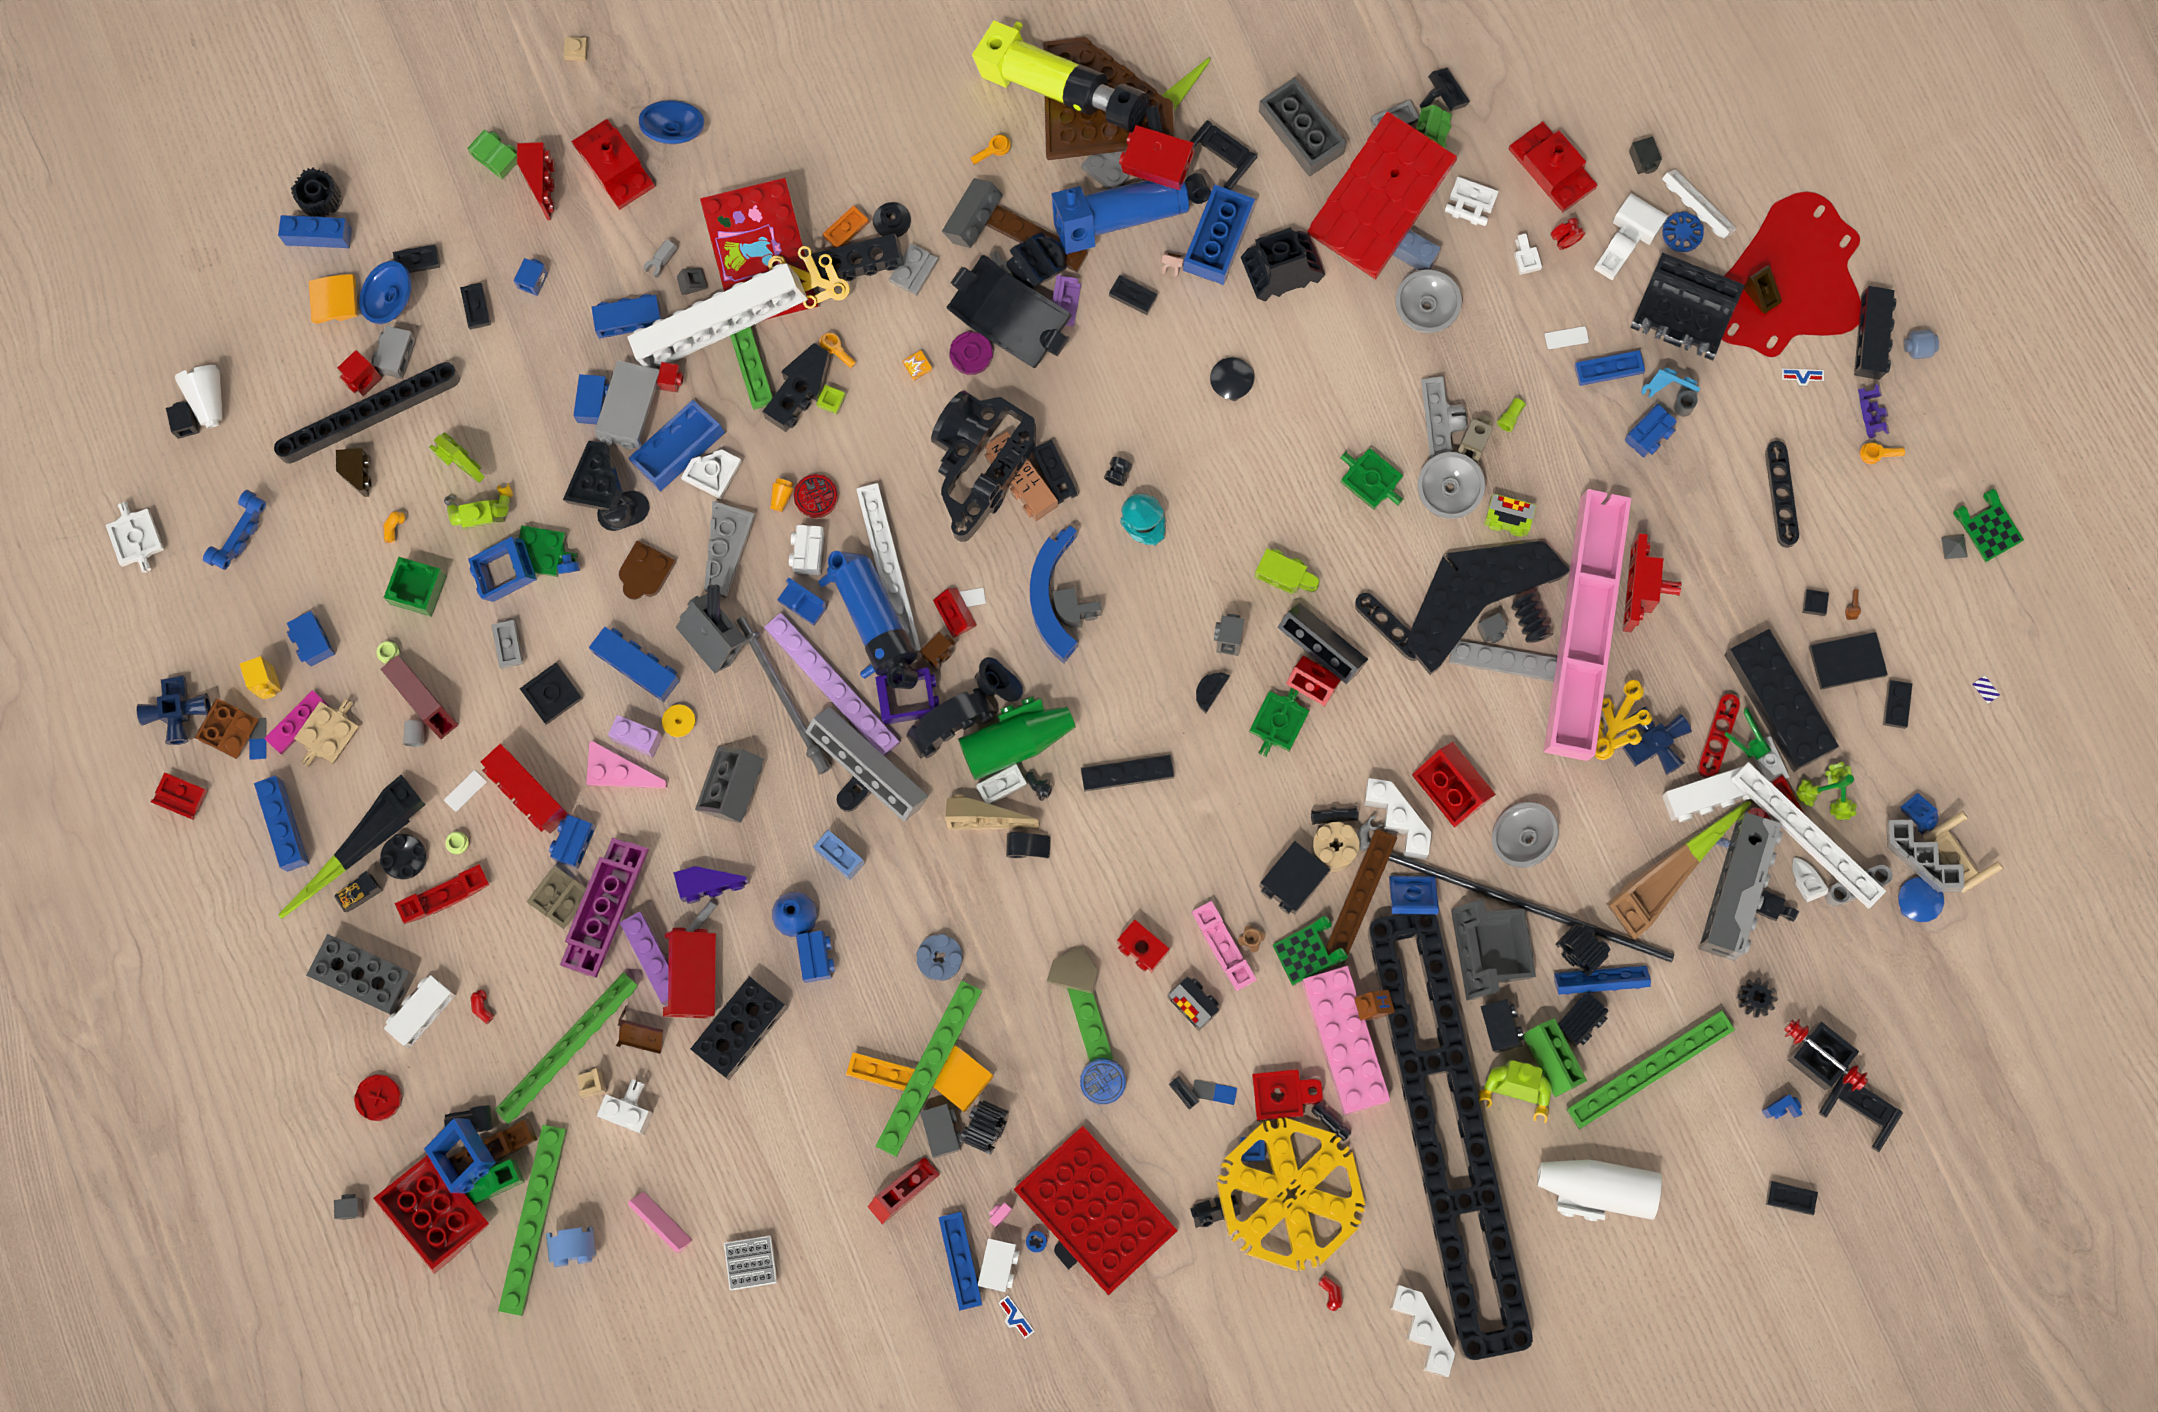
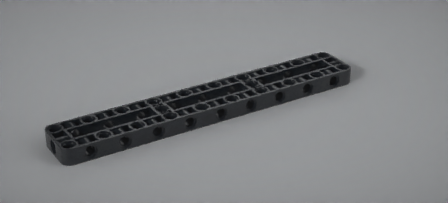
M1397 914L1375 919L1368 928V939L1380 991L1389 990L1395 1013L1387 1015L1386 1020L1460 1352L1468 1360H1480L1524 1351L1532 1345L1533 1335L1436 914ZM1427 917L1431 922L1430 927H1422L1419 923V918ZM1382 926L1386 931V935L1382 937L1377 936L1374 933V927ZM1414 937L1440 1046L1438 1049L1423 1052L1417 1050L1414 1037L1416 1031L1410 1005H1407L1404 993L1405 982L1400 960L1396 957L1394 948L1395 941ZM1430 962L1439 963L1441 971L1438 973L1432 972L1429 968ZM1384 972H1394L1396 980L1393 982L1387 981L1384 978ZM1440 1008H1449L1451 1017H1442L1439 1011ZM1396 1016L1405 1018L1406 1025L1404 1027L1395 1025L1394 1018ZM1452 1052L1459 1053L1461 1063H1453L1450 1060V1054ZM1428 1057L1438 1059V1068H1430L1428 1066ZM1405 1062H1413L1416 1065V1071L1414 1073L1407 1072L1404 1068ZM1446 1073L1471 1183L1470 1188L1451 1191L1447 1185L1445 1176L1446 1165L1441 1143H1438L1436 1136V1120L1431 1098L1427 1095L1424 1081L1427 1076ZM1462 1098H1468L1471 1101L1472 1107L1470 1110H1465L1461 1107L1460 1101ZM1415 1108H1424L1426 1118L1418 1119L1414 1113ZM1473 1144L1481 1146V1156H1474L1472 1154L1471 1146ZM1427 1153H1432L1436 1156L1437 1162L1434 1166H1430L1425 1162ZM1484 1190L1492 1193L1493 1200L1491 1203H1485L1482 1200L1481 1194ZM1461 1195H1466L1470 1199L1468 1208H1463L1459 1205L1458 1199ZM1437 1200H1444L1446 1202L1447 1210L1444 1213L1436 1210L1435 1203ZM1476 1211L1503 1325L1502 1330L1483 1333L1479 1328L1477 1319L1478 1308L1473 1285L1469 1282L1466 1270L1468 1263L1462 1236H1459L1456 1225L1457 1215ZM1495 1237L1503 1240L1504 1246L1501 1250H1496L1492 1246V1241ZM1449 1246L1454 1247L1458 1252L1457 1258L1454 1260L1446 1256V1249ZM1506 1284L1514 1288V1295L1511 1298L1503 1294V1287ZM1459 1294H1465L1468 1298V1304L1465 1307H1460L1456 1302ZM1516 1332H1521L1525 1336V1342L1521 1346L1514 1342ZM1471 1341L1476 1342L1479 1346L1478 1353L1475 1355H1471L1467 1351V1345Z

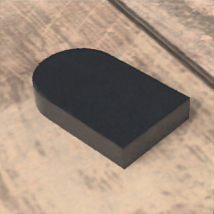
M1061 1242L1056 1244L1054 1252L1069 1270L1078 1261Z

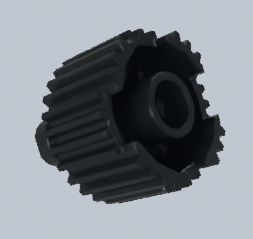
M314 167L312 169L307 168V171L303 170V173L300 174L301 177H297L298 180L294 181L295 184L291 188V194L301 210L309 217H325L326 214L329 216L330 212H337L340 207L339 202L341 200L339 198H341V192L331 175L325 173V171L321 172L320 169L316 170Z
M1574 924L1555 945L1557 948H1562L1563 952L1561 955L1565 961L1573 967L1576 965L1584 970L1582 973L1589 977L1608 958V953L1611 949L1604 941L1601 940L1599 942L1593 936L1595 932L1587 924L1583 926Z
M985 1100L979 1101L977 1106H973L969 1115L972 1121L968 1127L964 1128L960 1139L964 1140L965 1144L991 1155L995 1149L991 1145H993L994 1141L997 1142L999 1137L1001 1138L1007 1121L1003 1119L1009 1115V1111Z

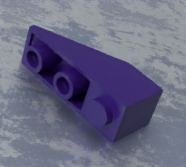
M697 866L673 872L679 897L683 902L687 901V904L699 902L701 900L700 897L707 895L710 898L723 894L722 891L728 889L738 891L745 888L744 885L749 884L746 876Z

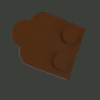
M636 541L619 570V578L623 583V593L631 600L639 599L643 595L648 597L657 595L677 562L661 552Z

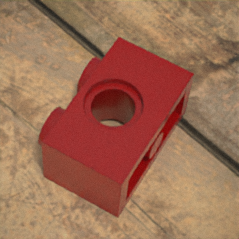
M357 350L337 367L342 374L340 379L354 394L358 391L363 397L382 380L372 364Z
M1303 656L1294 667L1286 684L1325 707L1341 680L1331 671Z
M1135 919L1117 939V944L1119 945L1117 949L1126 957L1129 955L1137 960L1135 964L1144 972L1148 969L1152 973L1170 952V948ZM1140 942H1144L1148 945V950L1145 953H1139L1136 951L1135 946Z

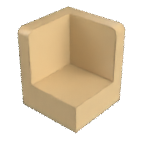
M597 1067L592 1068L591 1072L577 1075L581 1090L578 1092L579 1097L585 1099L606 1093L602 1072Z

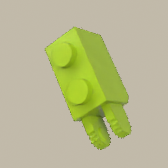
M1267 548L1255 571L1254 578L1289 594L1296 593L1298 588L1312 593L1317 591L1319 586L1318 577L1307 572V566L1304 565L1303 561L1297 558H1287L1283 552L1277 549L1270 550Z

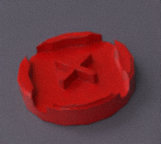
M377 1074L369 1076L360 1082L354 1096L355 1107L360 1115L368 1120L379 1122L387 1120L396 1114L402 1101L401 1089L396 1081L388 1076Z

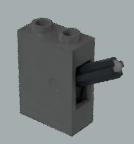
M711 584L707 587V594L701 597L695 596L688 602V608L680 615V621L676 628L715 674L731 666L747 639L721 610L720 586Z

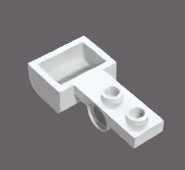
M1631 193L1613 221V224L1621 229L1610 242L1594 270L1613 280L1640 240L1648 245L1652 243L1665 224L1668 215Z

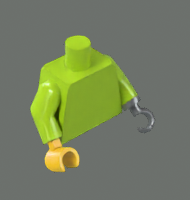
M507 483V486L504 488L501 485L497 486L500 495L499 500H485L457 506L453 501H448L450 499L455 500V496H446L444 503L447 505L449 522L453 526L462 525V530L504 522V517L508 514L510 498L513 496L510 484Z

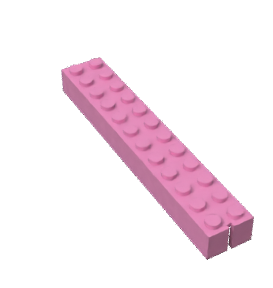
M1587 489L1580 497L1543 751L1584 761L1590 760L1595 756L1631 504V498L1611 494L1603 505L1601 503L1607 498V493Z

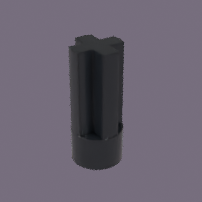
M1180 1076L1169 1083V1086L1189 1110L1200 1102Z

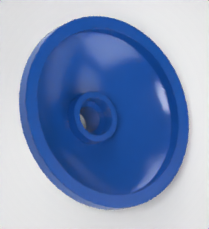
M671 100L660 101L642 110L639 115V127L646 136L656 142L682 144L693 140L702 132L704 118L697 108L688 103Z
M387 261L375 267L367 276L360 292L359 304L363 316L368 321L374 324L388 323L400 315L406 307L411 295L412 284L410 273L404 265L396 261Z

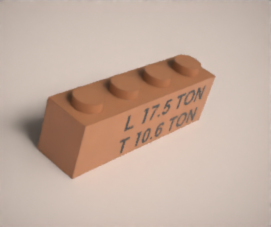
M1007 431L985 445L986 454L984 455L990 465L1011 437ZM1027 460L1011 482L1009 490L1016 500L1020 499L1024 504L1022 508L1029 518L1033 516L1035 521H1038L1058 507V500Z

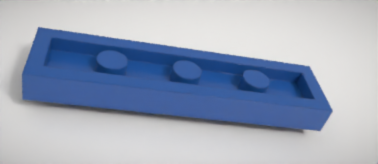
M1646 966L1598 969L1589 977L1585 976L1582 973L1583 971L1554 973V982L1558 995L1651 987V978Z
M962 1212L938 1217L959 1311L982 1306Z

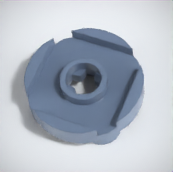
M944 934L933 935L925 939L916 953L917 965L922 974L935 981H946L953 978L959 972L962 964L960 946L953 938ZM935 953H945L946 956L943 958L945 962L942 964L939 961L935 963L933 961Z

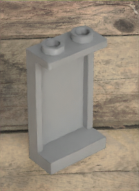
M617 360L595 428L596 436L600 442L608 445L612 443L619 444L626 449L641 448L640 438L656 387L658 386L659 369Z

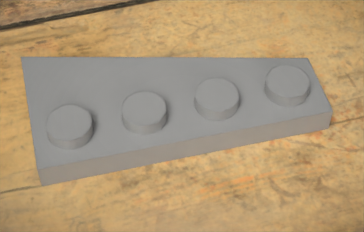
M712 501L711 531L704 586L706 592L708 585L717 584L720 586V596L727 598L755 519L754 513Z

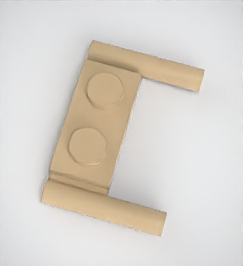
M1961 811L1925 834L1924 838L1927 842H1938L1939 859L1943 865L1963 864L1964 889L1962 892L1965 893L2002 870L2003 866L1997 861L1981 872H1977V868L1953 834L1949 832L1950 829L1968 819L1966 813Z

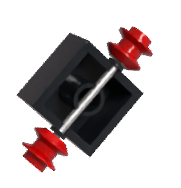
M1792 1019L1786 1025L1784 1031L1787 1033L1784 1037L1792 1036L1794 1038L1793 1044L1800 1043L1787 1061L1822 1089L1827 1090L1831 1088L1841 1075H1844L1843 1084L1848 1082L1852 1084V1091L1856 1088L1861 1090L1868 1082L1866 1078L1868 1073L1861 1074L1858 1072V1065L1851 1068L1848 1067L1859 1051L1822 1021L1815 1024L1810 1032L1808 1025L1805 1027L1799 1025L1800 1019L1796 1022Z

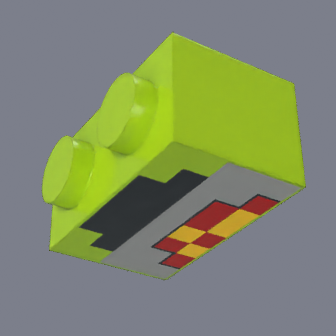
M1493 494L1484 525H1487L1488 528L1494 531H1510V534L1517 537L1527 536L1531 528L1536 505Z

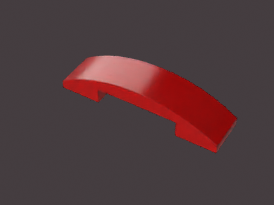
M480 864L459 873V876L419 895L415 893L394 904L403 924H407L449 908L489 886V883Z

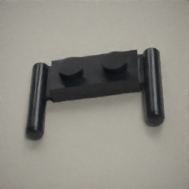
M1208 120L1204 122L1189 141L1194 143V148L1200 142L1201 145L1233 168H1237L1223 186V188L1229 190L1236 185L1257 159L1255 153L1250 152L1248 148L1217 126H1213Z

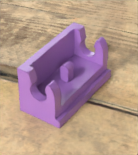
M1057 275L1052 302L1071 313L1072 316L1066 325L1074 327L1081 284L1078 283L1076 278Z

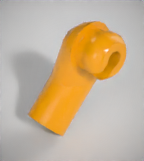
M391 512L383 523L384 542H395V526L397 523L402 524L405 522V514L403 512Z

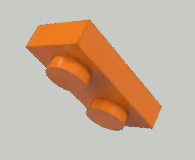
M853 205L822 234L823 238L834 248L845 246L869 223V219Z

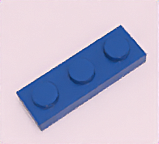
M1640 350L1577 362L1574 365L1579 386L1640 375L1645 372Z

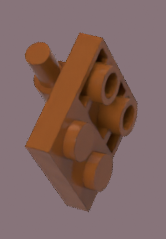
M216 698L194 738L237 759L258 719Z

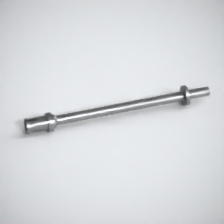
M740 617L737 619V623L747 639L744 645L750 644L807 746V758H811L819 775L829 771L832 767L822 752L823 748L815 744L814 740L805 733L807 728L760 646L758 642L761 636L760 633H753L745 617Z

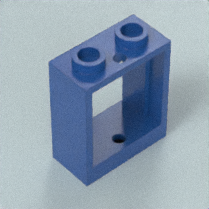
M510 537L468 559L470 572L477 584V593L482 600L495 602L537 580L523 539ZM509 553L517 578L494 589L486 565Z
M454 1118L424 1148L450 1193H467L474 1188V1184L480 1178L487 1175L489 1169L496 1163L469 1119ZM461 1139L474 1162L459 1176L446 1153Z

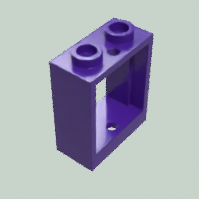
M929 668L918 669L916 672L918 680L925 679L930 709L891 715L887 686H889L887 675L875 677L884 725L920 719L940 705L938 695L934 696L933 688L937 687L935 674H930Z

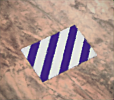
M1986 676L1973 683V686L1987 704L2000 696Z

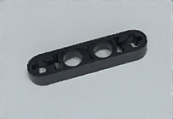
M1370 593L1358 595L1355 601L1357 612L1406 659L1417 661L1414 655L1409 653L1406 644L1404 647L1401 646L1406 641L1410 631ZM1368 599L1370 601L1369 607L1372 610L1375 607L1378 609L1373 612L1372 616H1369L1368 614H1370L1371 610L1366 606L1362 608L1360 600L1366 601ZM1377 614H1384L1388 621L1380 625L1375 621V616ZM1394 629H1400L1403 632L1404 637L1401 640L1392 638L1391 632Z

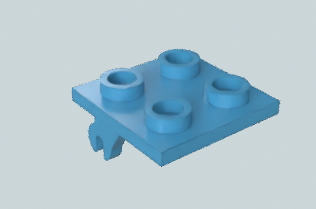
M1665 367L1664 370H1658L1652 381L1643 386L1641 392L1644 395L1646 390L1650 389L1648 395L1650 398L1671 382L1696 393L1699 392L1700 387L1696 386L1697 381L1689 377H1685L1684 380L1676 377V371Z

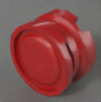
M1576 218L1569 219L1568 223H1561L1551 232L1552 239L1558 242L1556 245L1559 250L1573 246L1585 236L1586 233L1583 228L1579 227L1580 223Z

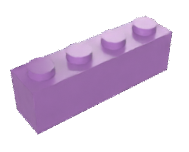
M638 912L619 923L660 1002L667 1006L668 960L645 916Z

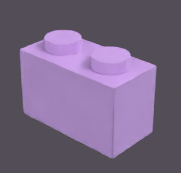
M619 715L616 716L608 734L612 741L650 757H654L663 738L658 731Z

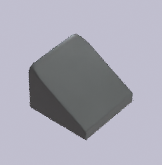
M702 268L682 269L677 275L682 295L707 289Z

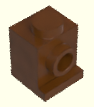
M939 632L920 652L922 657L938 671L940 669L939 663L941 661L943 663L952 656L953 653L951 651L956 643L949 635L943 636Z

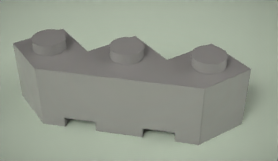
M1913 820L1888 821L1886 825L1887 848L1937 892H1962L1964 889L1963 864L1939 865L1938 842H1914Z

